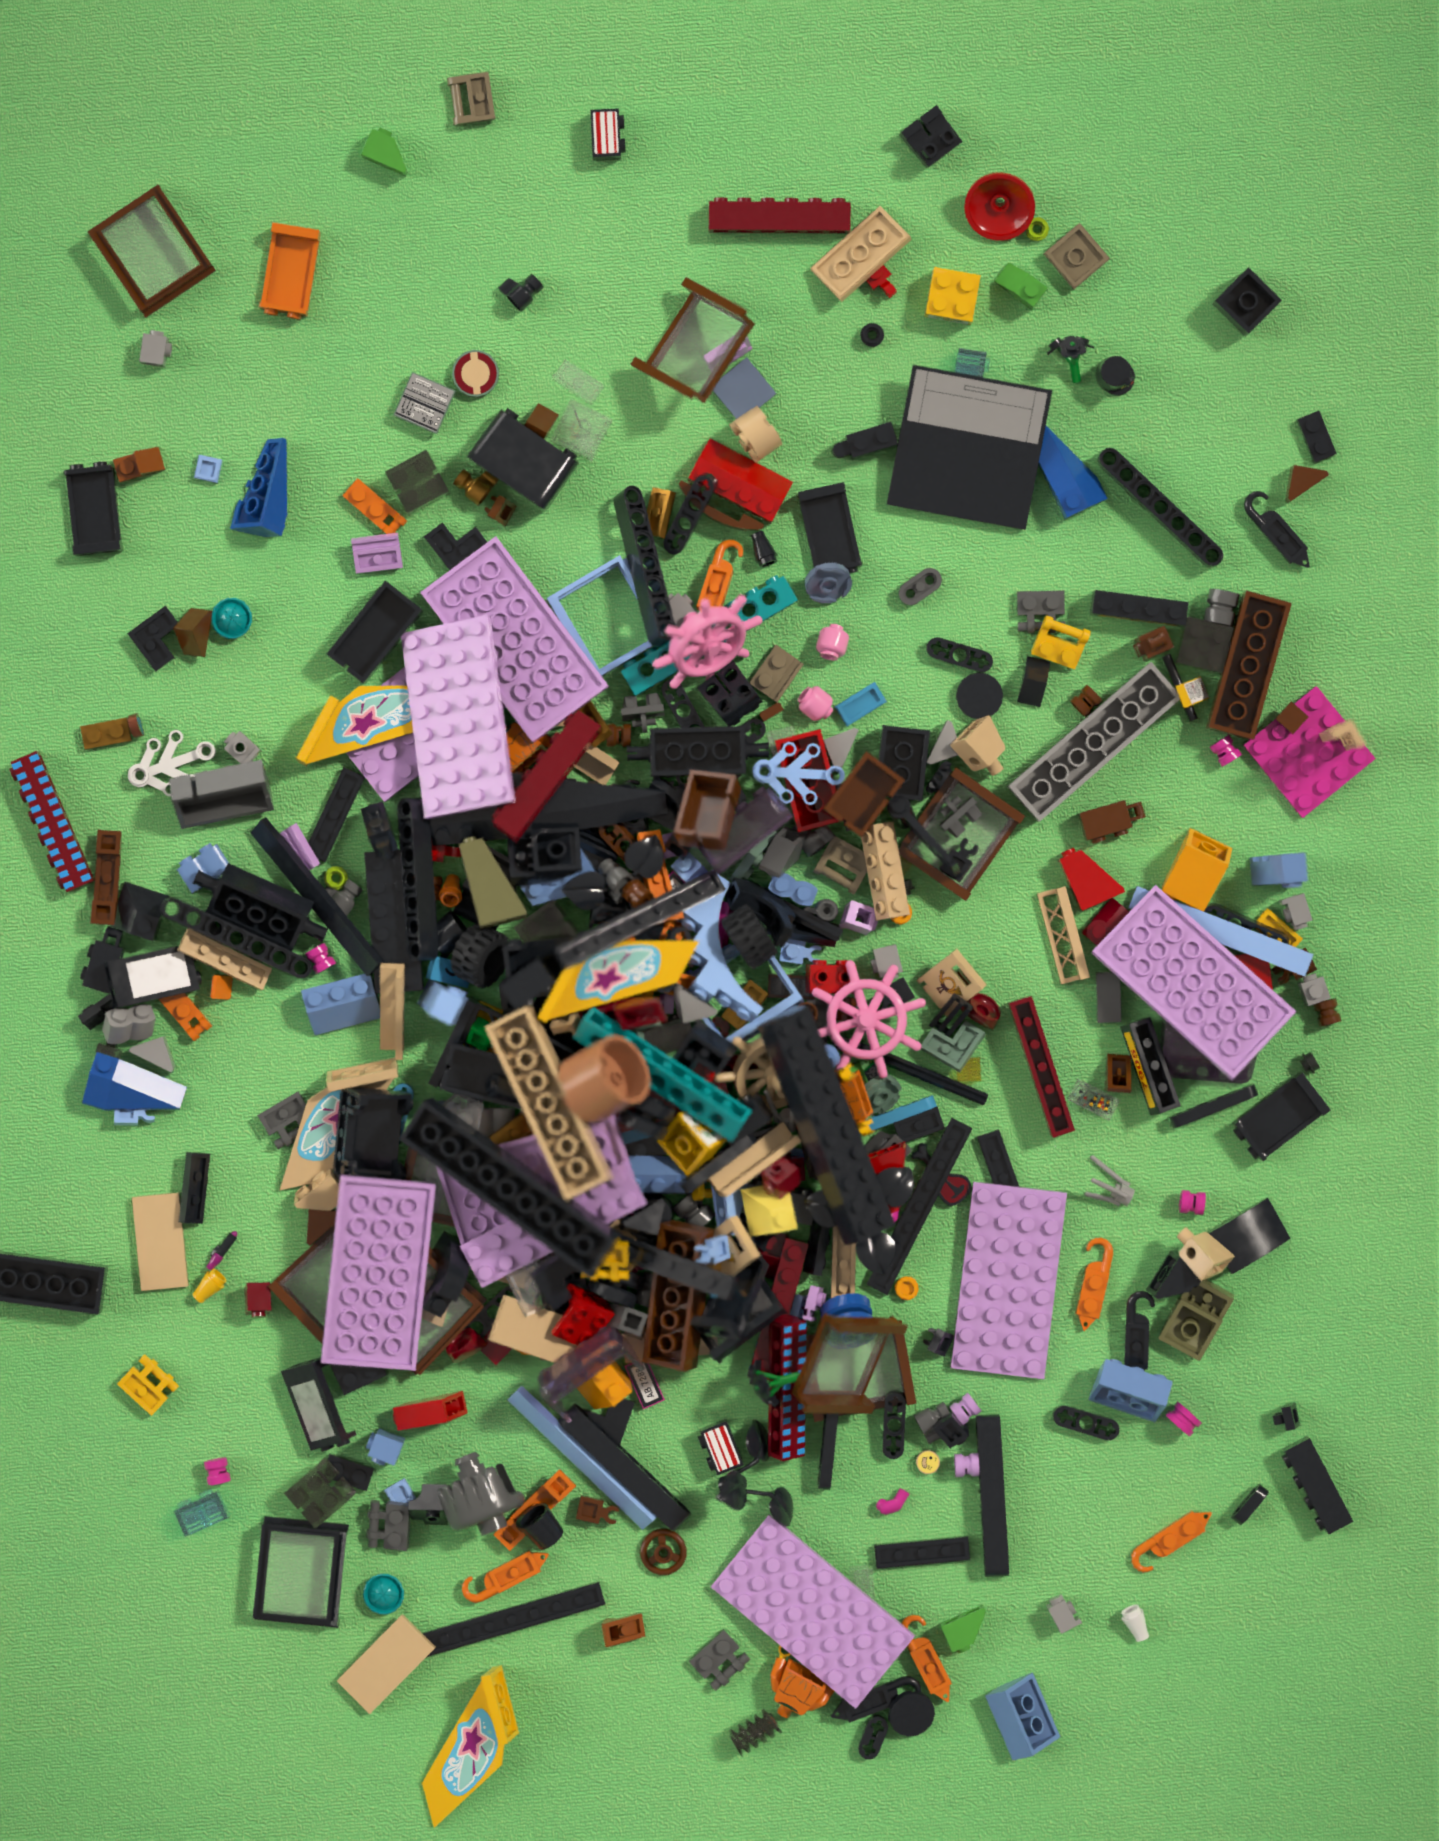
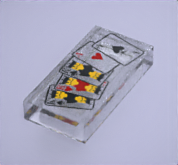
M1077 1079L1067 1099L1109 1121L1120 1102L1119 1099L1080 1079Z

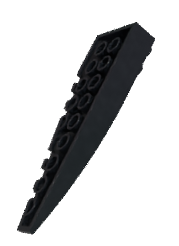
M515 771V773H511L513 788H519L522 784L521 778L525 772ZM566 778L524 834H531L533 829L579 827V830L667 814L665 790L636 786L634 788L621 787L622 785L612 784L610 786L598 784L596 781H588L587 783ZM506 804L430 819L433 846L463 843V840L469 837L482 838L484 841L507 839L505 834L493 826L494 819L492 818L495 811L500 806L503 808Z

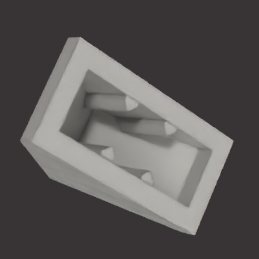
M947 720L927 759V764L931 765L958 756L950 746L957 738L951 721Z
M853 728L823 740L832 766L843 767L859 729Z
M675 983L673 995L676 1013L683 1023L717 1014L718 1011L710 1002L701 1001L693 996V993L679 983Z
M165 1036L133 1046L129 1050V1052L169 1072H174L176 1068Z

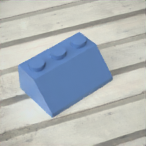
M361 974L301 990L314 1035L380 1018V1003L378 995L375 994V984L372 975L367 977L366 974Z
M628 1156L642 1194H685L679 1183L687 1176L670 1156Z
M1105 1359L1096 1377L1089 1400L1156 1422L1167 1405L1173 1381L1160 1374L1153 1375L1147 1373L1140 1367L1123 1365L1122 1362L1116 1359Z
M1033 1673L1003 1684L985 1695L1012 1760L1031 1757L1060 1738Z

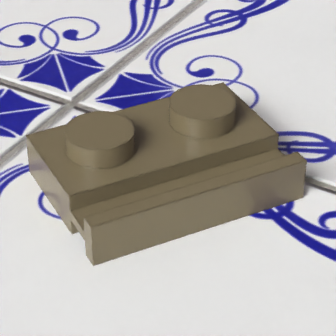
M775 645L750 681V684L777 703L804 664Z

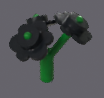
M1065 336L1062 340L1060 337L1052 339L1048 345L1050 350L1047 351V355L1057 349L1061 356L1069 363L1072 383L1081 382L1078 363L1080 355L1086 353V347L1093 349L1095 347L1088 345L1090 340L1085 339V336Z
M756 1359L754 1364H751L748 1369L749 1384L753 1385L755 1393L759 1395L765 1404H771L776 1407L780 1402L776 1398L775 1393L783 1385L796 1382L800 1372L783 1376L762 1371V1361ZM766 1378L772 1379L774 1381L768 1382Z

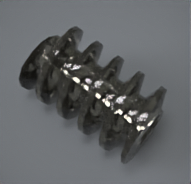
M763 1709V1718L755 1714L754 1723L746 1719V1728L738 1724V1733L733 1729L729 1730L731 1739L742 1757V1749L747 1753L751 1752L750 1744L755 1748L759 1747L758 1739L766 1743V1734L774 1738V1730L780 1734L783 1733L772 1713H768Z

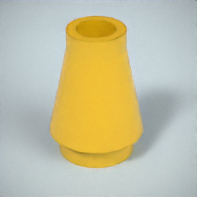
M216 1269L207 1271L196 1290L192 1293L193 1297L198 1302L203 1303L206 1299L224 1288L226 1278Z

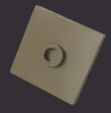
M1080 223L1043 254L1073 290L1110 260L1108 255Z

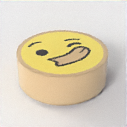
M924 1450L918 1454L916 1465L922 1473L932 1474L939 1468L940 1459L934 1451Z

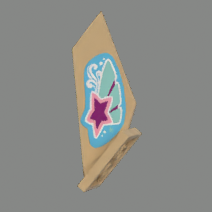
M395 1057L327 1071V1087L307 1100L280 1190L311 1184L314 1182V1177L321 1171L326 1172L330 1168L333 1170L341 1090L350 1087L387 1090L393 1079L398 1078V1063Z

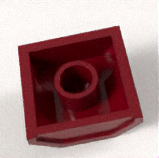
M1111 898L1081 933L1094 945L1098 946L1129 911L1114 898Z

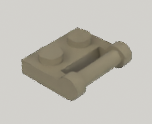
M489 72L447 78V84L450 86L455 116L453 118L454 126L496 120ZM461 84L467 85L471 115L464 116L460 92Z
M835 836L829 842L813 872L817 875L822 874L849 889L848 892L854 895L867 873L864 852ZM828 859L856 874L857 876L854 881L825 866Z

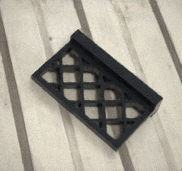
M470 997L428 1084L436 1088L441 1086L445 1068L450 1069V1065L446 1064L451 1043L465 1044V1046L470 1047L466 1043L467 1035L477 1019L476 1016L479 1010L489 1014L491 1023L496 1022L494 1016L500 1020L506 1017V1015L480 1003L478 999ZM453 1093L479 1107L484 1101Z

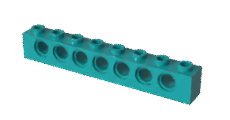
M775 575L765 581L767 586L760 590L755 587L745 593L746 602L744 605L752 604L756 612L753 616L747 617L742 613L741 608L737 614L743 622L755 616H760L763 622L798 601L784 576L779 578L778 575ZM766 592H772L776 596V601L772 605H767L763 602L762 596ZM736 599L732 600L724 606L729 608ZM671 640L658 650L655 646L643 653L645 657L641 660L636 661L634 658L623 665L625 669L621 673L635 696L679 671L671 663L659 669L654 668V673L649 677L643 676L640 672L642 665L649 663L653 666L654 660L661 658L664 652H669ZM689 655V656H687V657H685V658H683V659H684V660H688L691 655Z
M591 1008L574 1034L573 1038L588 1048L608 1036L616 1035L627 1039L639 1050L647 1064L650 1076V1089L731 1142L735 1139L752 1110L628 1029L622 1030L619 1023L596 1008Z

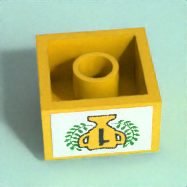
M934 267L925 317L971 325L981 275Z
M683 1111L676 1116L667 1128L668 1131L664 1140H657L665 1152L688 1176L712 1158L726 1141V1138Z

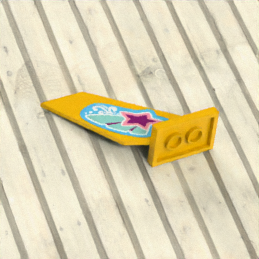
M407 685L358 686L340 702L338 699L330 696L297 756L298 763L307 767L310 763L413 733Z
M624 941L563 971L538 1018L547 1022V1020L677 983L699 941Z
M502 1665L492 1667L481 1676L482 1681L422 1782L434 1828L502 1765L505 1744H508L519 1734Z

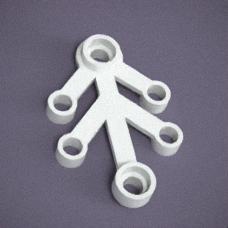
M173 730L169 734V742L159 763L150 766L155 752H158L162 746L160 740L151 738L147 742V749L140 764H135L129 769L128 779L136 787H144L148 784L163 791L166 796L171 797V794L166 792V787L170 783H165L153 777V775L164 773L173 778L189 775L175 767L197 759L211 760L215 756L216 749L210 742H201L196 750L172 758L177 745L184 739L181 731ZM174 733L180 734V740L177 742L172 740ZM152 741L158 743V748L155 750L150 748ZM204 747H209L211 750L208 756L202 753ZM138 771H142L144 773V778L142 780H138L136 778V773Z

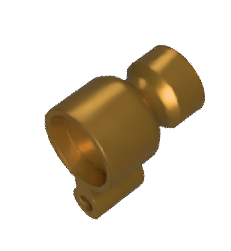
M463 469L453 484L459 489H464L465 496L479 506L499 479L488 471L473 479L471 474Z

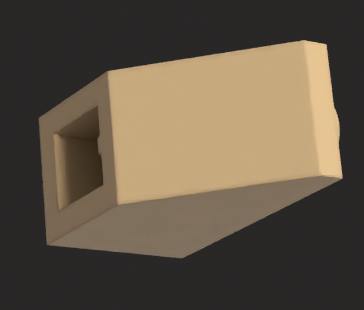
M330 1168L326 1172L321 1171L313 1179L314 1182L307 1187L306 1185L302 1186L295 1193L294 1205L297 1208L331 1211L337 1206L340 1181L336 1179L334 1171Z

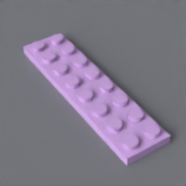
M625 1162L610 1168L614 1177L613 1180L573 1199L606 1224L647 1204ZM510 1220L460 1246L482 1288L553 1252Z

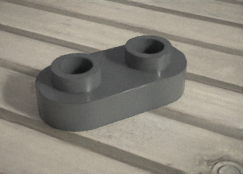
M927 568L908 580L899 589L898 594L901 602L912 606L936 591L942 582L940 573L936 569ZM927 576L933 577L934 583L928 585L925 582V578ZM907 590H913L915 596L908 598L906 596Z

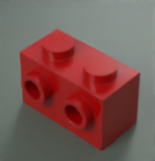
M813 960V964H806L805 993H812L814 988H819L827 993H837L843 986L850 983L846 969V962L849 960H836V965H827V960Z

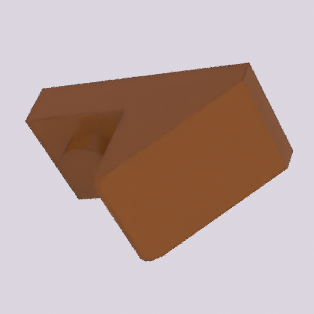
M159 447L133 451V454L113 459L120 483L166 470Z
M635 1613L621 1618H606L602 1623L605 1647H611L646 1636L642 1613Z

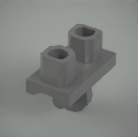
M658 693L646 695L647 706L637 707L636 696L624 697L623 708H621L622 720H633V727H642L643 733H647V726L656 725L655 718L665 717L664 706L661 704Z
M958 796L952 801L945 797L943 802L946 806L940 812L944 816L950 811L953 813L939 826L956 838L961 835L966 829L958 821L960 817L965 814L974 823L982 816L980 810L975 805L977 802L973 797H970L958 809L956 806L962 801Z

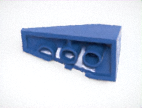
M1046 426L1038 465L1066 520L1108 498L1095 474Z
M285 438L267 439L255 465L257 468L252 481L248 479L245 486L248 488L243 501L239 499L235 507L230 527L234 531L262 537H278L283 534L287 517V440Z
M97 1052L89 1073L82 1104L105 1111L113 1109L180 1110L187 1087L121 1059Z

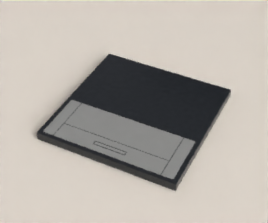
M913 364L887 505L1026 530L1053 390Z

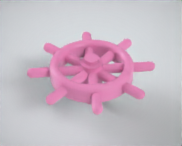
M738 596L729 608H710V602L704 599L700 603L701 612L697 614L690 612L683 618L684 623L680 628L673 626L666 628V634L673 637L669 646V654L654 660L653 667L659 669L671 663L676 666L679 671L670 681L671 688H678L687 676H705L706 680H708L713 675L715 676V672L729 664L736 656L742 658L749 656V651L742 648L746 638V631L760 625L762 618L755 616L744 622L740 619L737 613L746 602L745 596ZM730 623L731 627L725 629L726 626ZM691 655L688 660H684V659H683V658H685V657Z
M849 960L846 962V969L850 983L843 986L834 996L819 988L812 990L814 997L829 1004L826 1018L827 1026L818 1030L821 1038L830 1035L835 1045L843 1051L840 1062L836 1065L835 1069L848 1065L851 1057L865 1060L874 1059L879 1077L886 1078L888 1072L883 1059L884 1055L891 1052L899 1043L915 1051L921 1049L920 1042L904 1034L907 1025L906 1012L924 1007L926 1001L920 998L903 1003L898 993L890 987L898 972L896 965L889 967L882 982L872 979L860 980L854 961ZM863 989L877 990L869 1006H867ZM854 992L858 1009L842 1000ZM885 995L894 1004L893 1007L877 1011ZM837 1010L850 1015L853 1019L836 1023ZM897 1015L896 1029L879 1021ZM856 1028L849 1043L845 1042L839 1032ZM875 1029L891 1038L881 1047L879 1046ZM865 1032L871 1050L857 1048Z

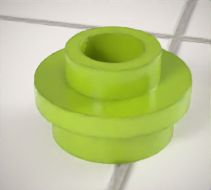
M1035 217L1025 230L1026 235L1033 241H1041L1048 235L1049 225L1043 218ZM1036 225L1041 227L1039 234L1033 232V227Z
M338 866L329 868L324 875L325 884L335 890L342 889L348 879L347 872ZM336 873L341 877L338 883L332 881V876Z

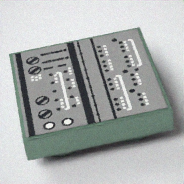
M412 372L394 416L434 434H438L456 391Z

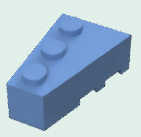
M580 848L581 872L552 881L520 885L532 906L567 897L562 891L567 882L581 873L588 871L597 872L582 848Z
M1305 853L1250 857L1252 886L1282 884V888L1302 887V882L1308 881Z

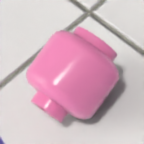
M830 624L829 627H824L820 630L816 649L822 658L836 661L846 654L849 635L843 630L842 626Z
M819 686L807 687L798 698L799 710L813 721H818L822 718L827 719L833 711L831 707L833 703L832 697Z

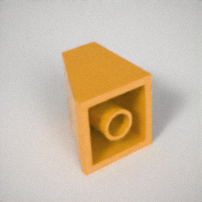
M1190 828L1164 880L1162 891L1172 900L1178 899L1186 903V905L1204 912L1229 866L1232 848Z
M602 1344L580 1360L574 1370L569 1369L565 1372L566 1376L594 1410L613 1407L632 1392L630 1378Z

